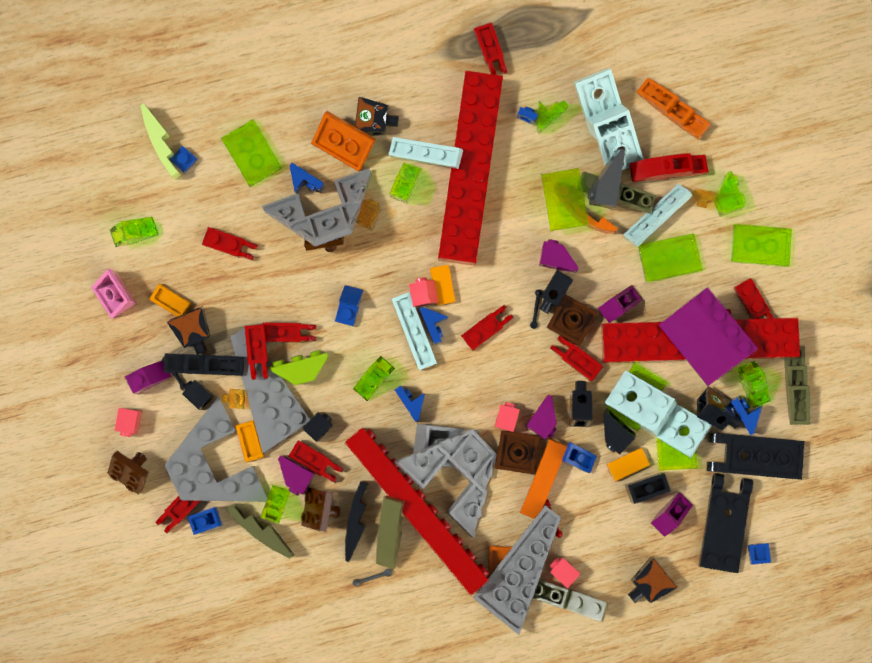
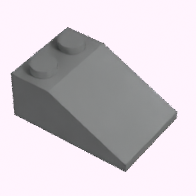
M417 423L413 453L467 429ZM448 460L443 465L454 467Z

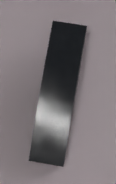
M165 353L164 373L243 376L244 357Z
M364 481L359 483L348 518L345 538V561L347 562L351 560L366 525L360 523V519L367 504L361 502L368 483Z

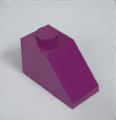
M548 239V242H543L539 266L572 273L578 271L577 264L564 245L552 239Z
M631 285L598 307L608 323H611L643 299L633 285Z
M159 361L142 367L124 377L132 393L140 394L172 378L171 373H164V363Z
M549 394L526 425L527 428L544 440L547 437L551 438L557 430L555 428L557 422L553 400Z
M280 455L278 460L285 485L290 487L288 491L297 496L305 494L316 473Z
M678 492L657 513L651 524L665 537L681 524L693 504Z

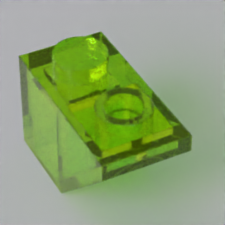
M404 162L389 193L390 198L408 204L422 169Z
M732 171L724 175L713 199L720 217L745 207V196L742 192L740 193L738 178L736 175H733Z
M153 217L121 221L109 229L115 247L132 245L158 235Z
M380 356L367 369L353 389L368 401L387 380L395 367Z
M756 361L739 367L740 382L752 408L769 402L770 396L766 375Z

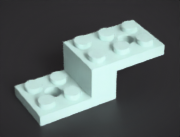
M606 68L575 81L574 85L589 133L597 140L604 166H606L614 152L621 146L625 148L622 170L630 168L629 164L631 162L644 160L630 112L621 104L611 69ZM599 88L602 89L601 96L594 98V91Z
M626 370L605 401L606 405L638 423L641 429L692 458L712 426L679 406L674 398ZM631 392L637 394V399L633 402L627 400V395ZM685 426L690 429L689 434L681 436L679 429Z

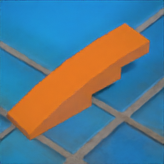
M649 77L636 91L639 96L661 114L698 140L710 127V122L696 114L693 108L680 101L677 95Z
M549 439L521 507V514L535 519L542 510L568 445Z

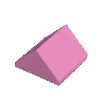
M111 268L107 269L91 287L111 319L137 304L119 274Z

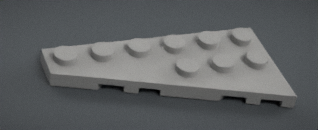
M245 328L231 336L235 355L244 357V373L241 377L264 454L305 426L311 419L283 378L269 370V366H273L269 358L267 363L269 377L263 378L262 363L255 364L257 378L251 379L250 365L247 358Z
M546 505L488 577L489 581L473 596L477 602L518 635H520L523 622L561 519L560 516Z

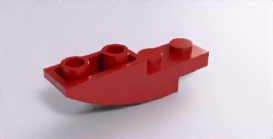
M691 153L667 155L629 164L632 182L668 180L670 177L697 176L709 173L706 154L691 155Z

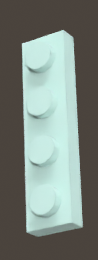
M393 137L388 155L394 158L459 169L463 150L456 147Z
M677 184L653 206L651 214L646 213L623 234L624 237L638 247L693 195L688 189Z
M410 292L392 298L418 369L422 370L437 364L417 310L413 307Z

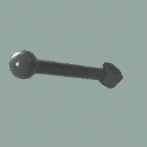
M385 569L384 572L360 580L354 579L353 585L357 587L360 583L382 576L389 577L392 571Z

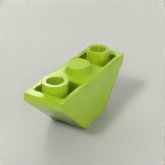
M321 350L310 352V356L303 357V355L291 357L292 361L284 362V360H278L273 362V366H269V370L294 385L303 384L315 380L328 358V354L321 352Z

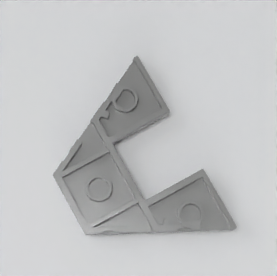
M370 168L334 180L342 204L305 216L298 193L263 205L262 207L266 214L312 245L318 246L353 232L372 174Z
M217 397L169 458L165 468L181 501L268 502L269 500L252 466L217 483L200 449L236 432L219 397Z
M473 429L464 430L395 461L420 488L424 489L448 460L470 483L446 513L466 533L473 538L476 537V534H474L478 518H481V508L485 503L488 480L492 476V467L495 464L497 454Z

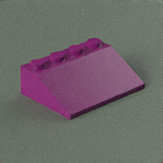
M708 287L658 325L707 386L711 385L758 349Z

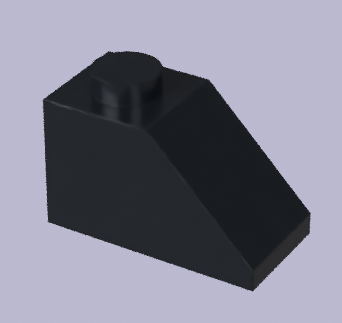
M606 408L604 411L606 446L613 453L616 451L620 455L635 439L636 433Z

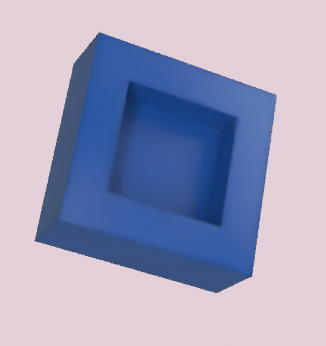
M520 107L517 114L518 119L532 125L535 124L538 116L535 110L530 107Z
M183 146L170 159L184 173L198 160Z
M769 543L748 545L751 565L771 563Z

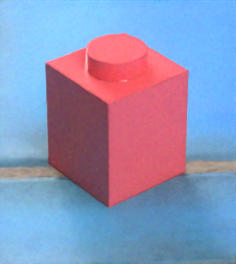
M426 277L415 279V283L409 284L413 307H423L439 303L434 280H427Z
M505 402V405L501 404L494 427L514 432L520 409H516V405Z
M119 408L114 431H119L120 436L126 437L138 434L142 411Z
M562 556L560 559L556 557L549 565L551 567L549 572L566 588L580 575Z

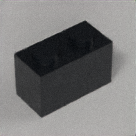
M664 472L625 484L632 504L671 491Z

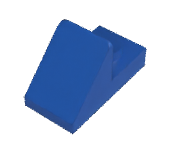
M291 162L290 170L296 194L304 183H307L305 186L311 191L315 192L318 190L322 192L325 187L323 182Z
M344 286L339 299L335 322L354 327L363 294L362 289Z
M424 307L419 308L434 345L441 343V337L444 336L440 327H436L435 324L448 319V317Z
M399 386L395 389V392L415 422L419 421L425 393L411 402L410 398L413 396L407 387L403 389Z
M739 395L733 398L731 403L749 434L752 435L756 431L763 405L749 412L750 406L745 398L741 399Z
M569 442L562 463L590 474L597 456Z
M217 507L188 516L193 535L223 525Z

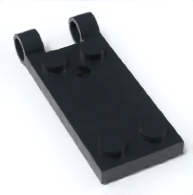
M709 433L708 442L725 444L724 463L707 462L706 471L802 480L805 441ZM743 451L748 454L746 459L741 457Z
M713 473L699 567L739 573L750 495L753 490V479L742 478L739 494L722 492L725 480L724 474ZM726 509L731 510L730 516L724 514Z

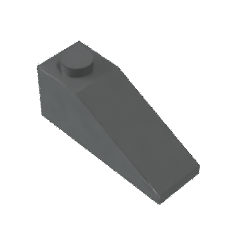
M625 149L614 152L589 189V205L609 209L617 207Z

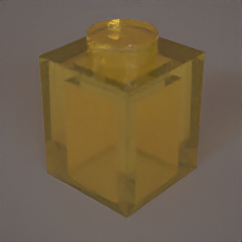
M369 199V201L363 200L356 224L372 231L382 211L379 203L372 199Z

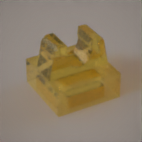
M694 188L693 195L698 197L697 206L706 208L708 199L714 200L716 193Z
M230 389L229 395H222V402L229 403V408L244 409L245 390Z

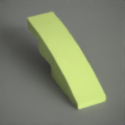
M143 103L140 106L151 143L161 162L176 180L181 174L170 162L174 153L164 142L170 136Z

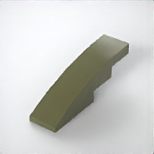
M800 346V357L784 358L790 425L810 424V386L808 385L807 366H805V346Z
M385 496L383 498L378 528L376 564L395 569L402 536L400 531L403 521L402 510L404 501Z
M232 504L226 509L258 541L289 559L295 555L272 525L264 528L254 514L246 518L236 504Z

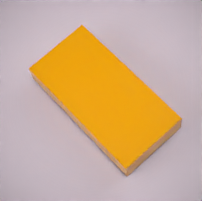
M449 265L430 268L431 278L435 281L439 302L436 305L455 303Z
M160 283L149 298V300L176 317L187 313L192 303Z
M254 420L235 425L245 462L265 457Z
M642 448L606 464L615 482L650 466Z

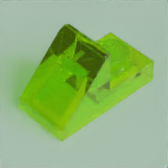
M565 100L560 103L558 101L549 108L550 112L539 101L536 127L538 134L568 109L569 105Z
M272 485L260 518L279 524L290 491Z

